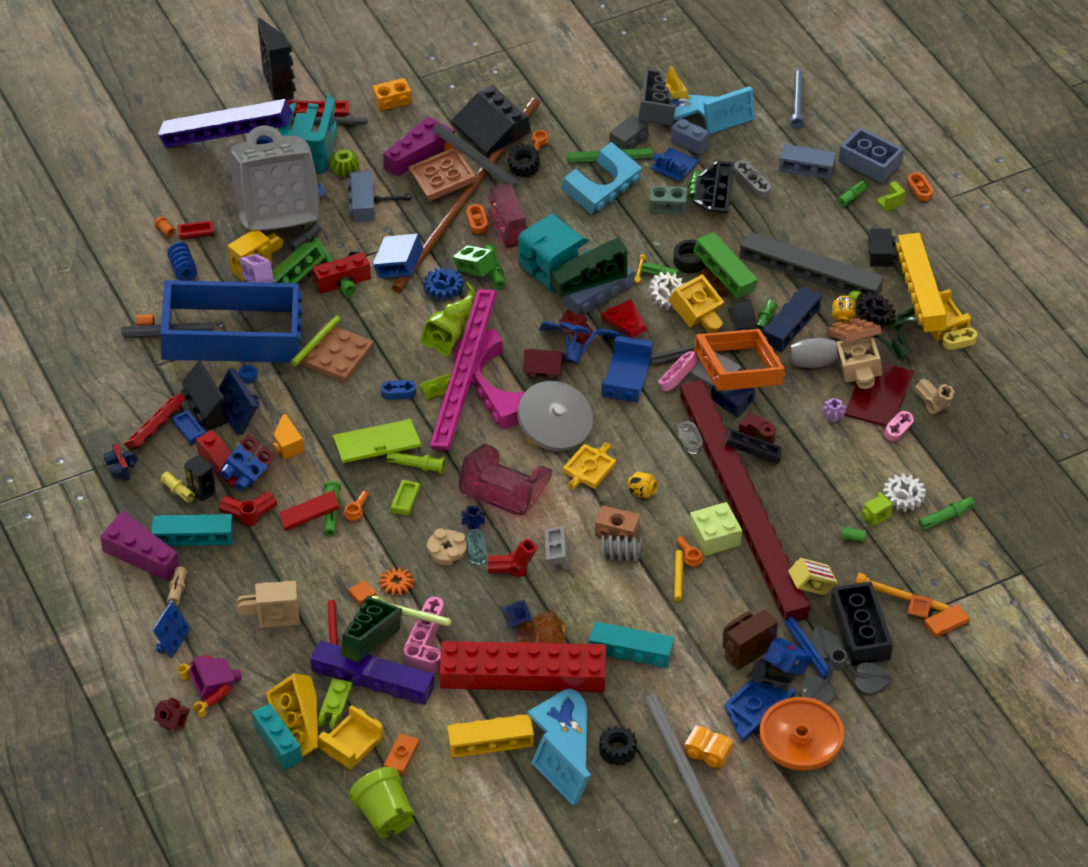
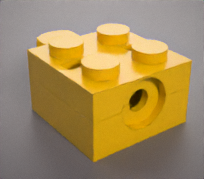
M259 230L250 231L228 245L231 272L243 282H246L243 279L240 258L258 254L270 260L272 266V254L282 248L283 240L275 233L266 236Z
M703 274L676 288L668 300L689 328L701 323L708 333H717L723 324L717 313L725 302Z

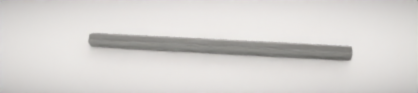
M648 695L646 703L725 866L740 867L657 695Z

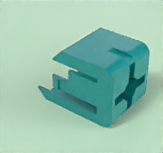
M329 94L318 132H312L319 104L312 103L308 104L306 114L296 113L292 130L291 121L296 103L290 104L289 106L293 113L289 124L286 127H280L278 130L281 136H298L308 143L315 172L318 174L325 173L328 170L329 160L332 156L338 134L337 122L334 121L332 126L336 110L335 100Z
M550 214L519 235V266L551 292H554L556 290L551 284V270L580 256L577 249L588 243L589 240L563 222L558 215Z

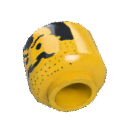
M635 472L632 477H629L627 487L630 488V493L633 496L648 499L656 493L658 482L652 474Z

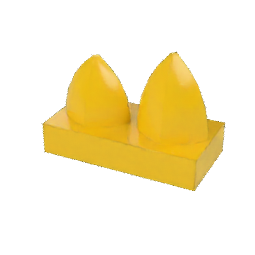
M670 66L667 79H665L666 87L669 88V95L672 96V99L688 97V90L677 76L673 66Z

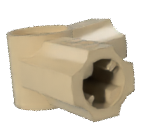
M926 379L920 380L915 386L916 393L925 401L929 413L935 414L950 407V401L955 392L952 386L943 384L936 389Z

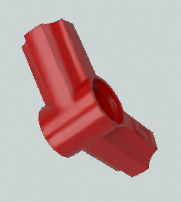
M266 491L253 501L247 500L244 502L224 496L219 506V512L232 514V517L240 519L243 525L253 526L258 522L260 516L277 506V500L270 491Z
M525 538L524 541L519 543L516 550L509 555L488 556V573H510L514 577L524 576L527 573L529 562L537 551V545L532 540Z

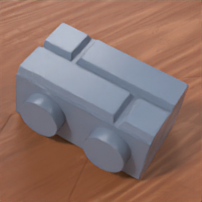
M682 118L671 127V142L698 155H701L709 147L710 132L702 127L696 126Z

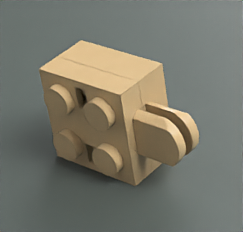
M870 336L850 342L837 341V355L845 383L856 381L859 388L862 389L874 386V377L882 375L881 358L874 337Z
M296 581L255 584L256 595L239 596L237 599L238 613L240 615L258 614L259 628L300 625Z

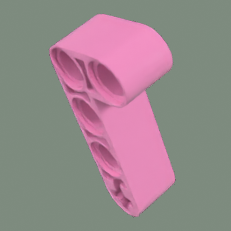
M430 597L425 602L421 611L444 617L443 600L439 597ZM417 619L403 649L406 666L432 674L440 672L441 652L439 649L431 647L440 624Z

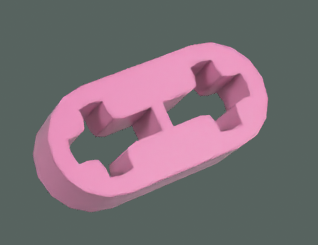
M908 411L899 412L887 424L884 430L885 438L889 441L899 440L911 427L914 421L913 415ZM904 419L907 420V421H905L903 424L900 423L901 420H904Z

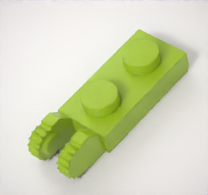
M332 679L320 710L317 726L323 727L326 718L331 717L330 729L336 728L351 694L352 682Z

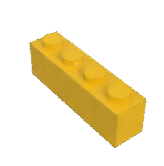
M528 714L447 725L451 758L534 747V733L531 717Z

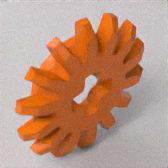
M392 567V573L389 570H385L386 574L380 575V578H383L379 580V584H382L380 589L386 588L384 593L387 594L390 591L392 592L391 596H394L395 593L401 596L403 591L408 593L407 587L412 589L413 585L410 583H415V580L411 578L414 577L413 574H407L409 572L408 569L401 572L402 567H399L397 572ZM396 577L398 578V580H400L399 584H396L395 582L391 581H394V578Z

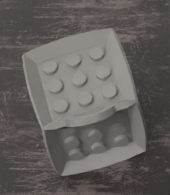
M258 126L250 131L247 136V142L230 148L231 174L240 220L250 231L281 229L310 223L319 219V194L316 172L310 147L304 139L298 136H281L280 132L273 127ZM262 135H268L273 139L271 143L256 144L257 138Z

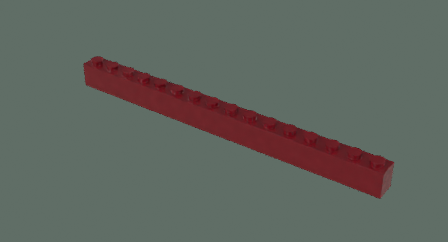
M702 380L680 384L682 404L733 514L742 529L746 542L784 623L789 617H793L796 621L808 619V611L811 609L809 599L804 597L803 590L797 589L788 572L791 568L789 557L783 552L781 540L775 536V528L773 524L770 525L768 513L762 508V501L760 496H757L755 493L754 483L749 481L748 471L742 466L740 454L736 453V449L725 445V436L728 428L722 424V416L716 411V404L710 398L709 388L704 386Z

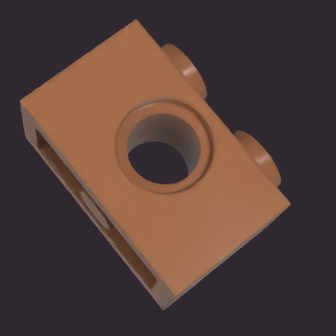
M602 505L595 522V535L600 537L604 535V538H608L611 535L613 540L619 536L621 542L627 536L628 541L631 542L633 537L636 538L640 528V514Z

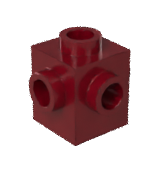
M174 698L162 700L155 707L153 720L160 723L159 726L164 729H182L185 726L190 709L181 705V702Z

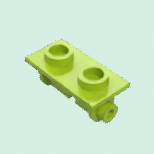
M452 373L422 382L419 387L421 392H424L425 400L446 394Z

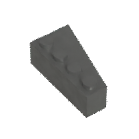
M645 68L638 120L646 123L654 122L673 125L676 107L672 103V96L669 95V88L666 87L663 72Z

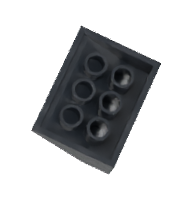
M257 18L262 71L273 101L294 99L293 92H296L294 81L292 82L295 76L293 68L291 69V66H293V59L290 55L292 52L291 43H287L286 37L266 21Z
M493 85L477 92L451 120L486 155L531 133L528 116Z

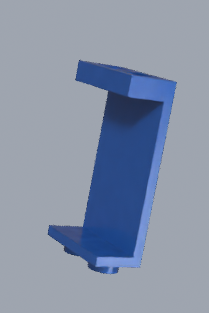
M616 335L614 354L606 380L601 383L602 397L639 402L650 364V355H652L653 341Z

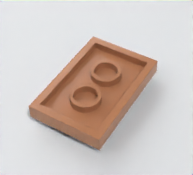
M852 318L848 323L844 324L843 322H836L832 324V327L826 328L827 335L845 342L882 334L880 326L860 318Z

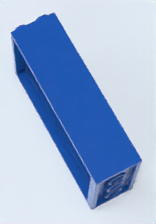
M164 280L160 331L161 360L291 363V360L301 351V344H297V342H301V331H298V329L302 327V317H298V315L302 316V304H299V302H302V291H299V284ZM173 309L292 312L291 333L171 330Z

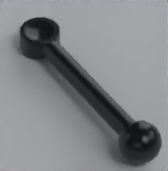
M408 193L404 194V196L374 197L376 203L384 200L404 199L409 201L411 199V195Z

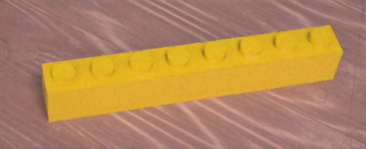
M920 233L898 235L895 249L896 253H898L899 263H901L902 273H905V283L908 284V292L911 294V302L914 304L915 314H918V325H922L924 332L946 330V312Z

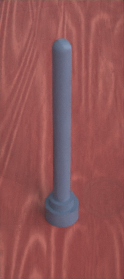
M797 70L795 73L794 114L790 118V125L795 129H800L804 126V117L801 114V70Z

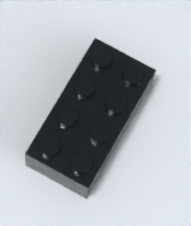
M872 581L832 587L831 605L851 666L866 662L890 660L893 643Z

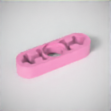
M694 351L683 354L659 379L658 383L663 391L675 388L699 362Z

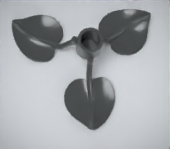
M819 625L815 627L809 640L823 660L828 659L830 661L831 667L825 681L820 676L806 678L801 685V697L812 698L829 704L834 699L836 693L835 687L828 684L833 671L843 670L845 666L856 677V688L865 694H875L891 683L892 677L889 673L873 663L859 664L856 673L850 665V661H847V654L842 649V642L839 637Z

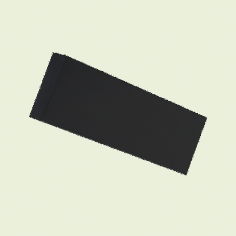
M728 428L726 431V446L779 464L782 447Z

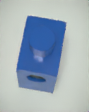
M779 637L772 641L764 660L786 673L804 674L813 655Z

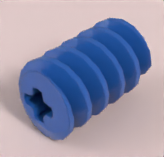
M185 242L172 244L168 248L167 256L175 277L179 281L194 279L198 272L188 244Z

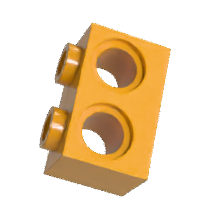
M405 78L372 86L373 100L379 112L412 104L411 89Z

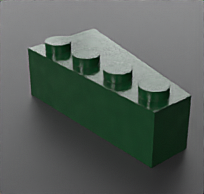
M618 236L552 269L551 284L558 296L563 297L627 277L628 250Z
M367 596L365 603H362L359 613L355 614L353 622H350L343 633L341 656L351 661L359 662L398 632L401 625L402 608Z

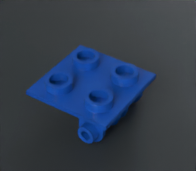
M669 147L663 154H655L653 158L655 163L650 169L680 182L699 160Z
M173 600L170 601L152 629L159 640L156 644V651L160 654L167 652L170 658H173L191 629Z

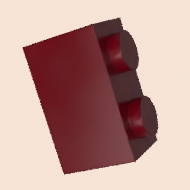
M524 349L523 372H527V376L538 377V373L546 374V378H557V375H562L565 352Z

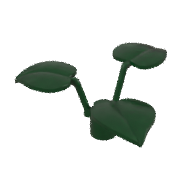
M914 307L896 315L889 321V324L894 321L896 322L889 327V330L891 331L896 328L899 335L898 338L891 341L892 345L879 334L873 336L880 339L890 351L894 350L898 358L911 352L903 337L901 327L907 322H916L918 314H915Z

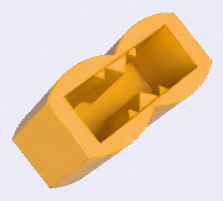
M695 726L684 744V753L689 758L703 760L710 767L723 768L733 751V740L724 735L713 733L711 730L701 726Z

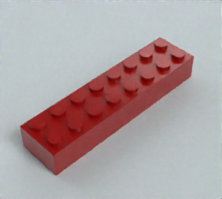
M442 641L439 672L440 689L563 691L565 689H573L577 692H605L606 644Z

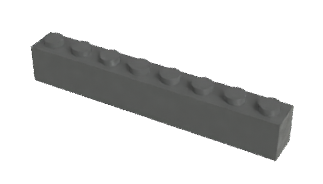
M750 231L740 246L741 259L845 294L859 291L864 294L870 292L872 295L876 292L877 296H879L883 289L884 276Z

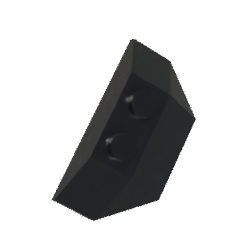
M716 161L713 163V166L697 176L694 204L711 213L729 214L735 162Z

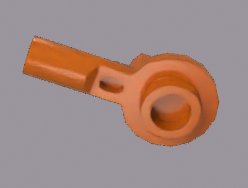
M537 130L532 135V143L537 151H539L540 146H544L549 142V136L544 130Z
M362 491L355 502H351L345 507L343 514L347 520L357 521L363 516L361 507L369 496L367 491Z
M679 536L676 541L685 552L684 562L688 566L693 567L702 564L704 556L701 551L695 547H690L683 536Z

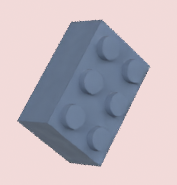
M859 127L840 145L839 162L884 183L902 165L904 148Z

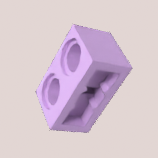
M258 254L240 258L244 280L258 283L274 282L270 260Z

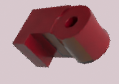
M749 412L739 423V432L772 444L775 442L776 427L761 417Z

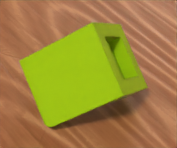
M894 181L889 184V193L878 198L877 203L886 212L904 205L905 191Z

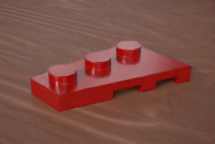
M631 299L615 307H610L607 311L601 313L603 321L631 338L647 331L646 324Z

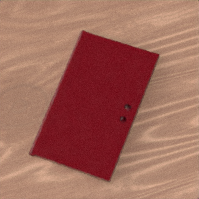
M881 362L882 375L874 377V386L862 389L856 384L844 416L886 427L897 415L914 371Z

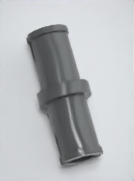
M313 222L312 225L306 230L300 231L298 236L288 243L289 248L294 252L303 243L311 242V239L321 232V227L318 223Z

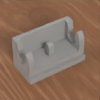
M559 526L545 529L546 561L550 563L551 569L556 571L557 564H561L565 571L570 570L569 539L565 527Z

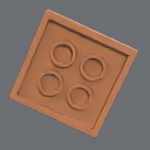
M455 147L408 167L409 172L428 201L437 199L477 181L476 175Z
M335 326L299 364L346 382L372 350L374 341Z

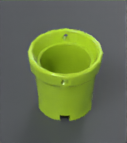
M394 767L379 768L359 779L349 792V800L357 809L362 811L377 835L381 838H388L387 832L401 833L414 821L412 815L416 816L402 788L401 776Z

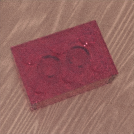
M511 183L490 187L488 202L491 208H488L490 219L493 218L495 230L499 231V240L504 243L506 249L517 247L519 235L526 230V217Z

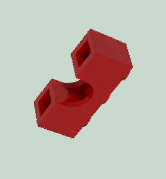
M364 252L312 267L313 281L319 294L336 290L338 280L344 276H350L354 284L371 279L370 263Z

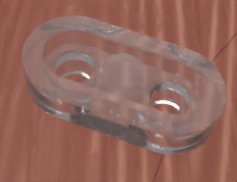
M691 421L681 422L678 425L677 434L685 451L690 454L701 452L703 449V439L697 426Z

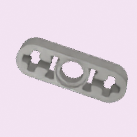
M740 160L735 163L734 174L757 197L766 198L770 195L771 184L749 162ZM752 177H753V178H756L757 180L751 181V180H749L748 178H752Z

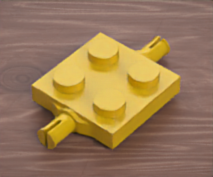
M605 442L600 449L584 444L563 467V473L573 478L568 483L570 489L572 487V490H574L579 483L595 489L616 466V459L606 454L611 449L609 443Z

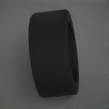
M696 240L681 241L674 248V265L682 272L696 273L706 267L700 258L687 260L681 257L685 253H694Z

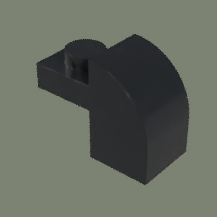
M751 301L731 302L732 307L728 308V312L733 317L735 331L757 329Z

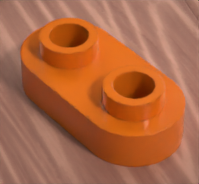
M918 172L909 174L907 185L915 197L921 201L930 200L933 197V188L926 177Z
M479 204L468 206L466 213L470 230L476 234L486 232L488 222L483 206Z

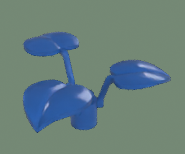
M546 321L542 322L539 331L560 330L566 333V354L564 360L572 363H579L581 354L585 353L586 348L595 335L613 339L616 338V335L623 336L621 333L612 330H594L583 348H581V344L576 343L577 333L590 334L591 330L566 322L557 324ZM574 331L573 341L569 343V332L572 333Z

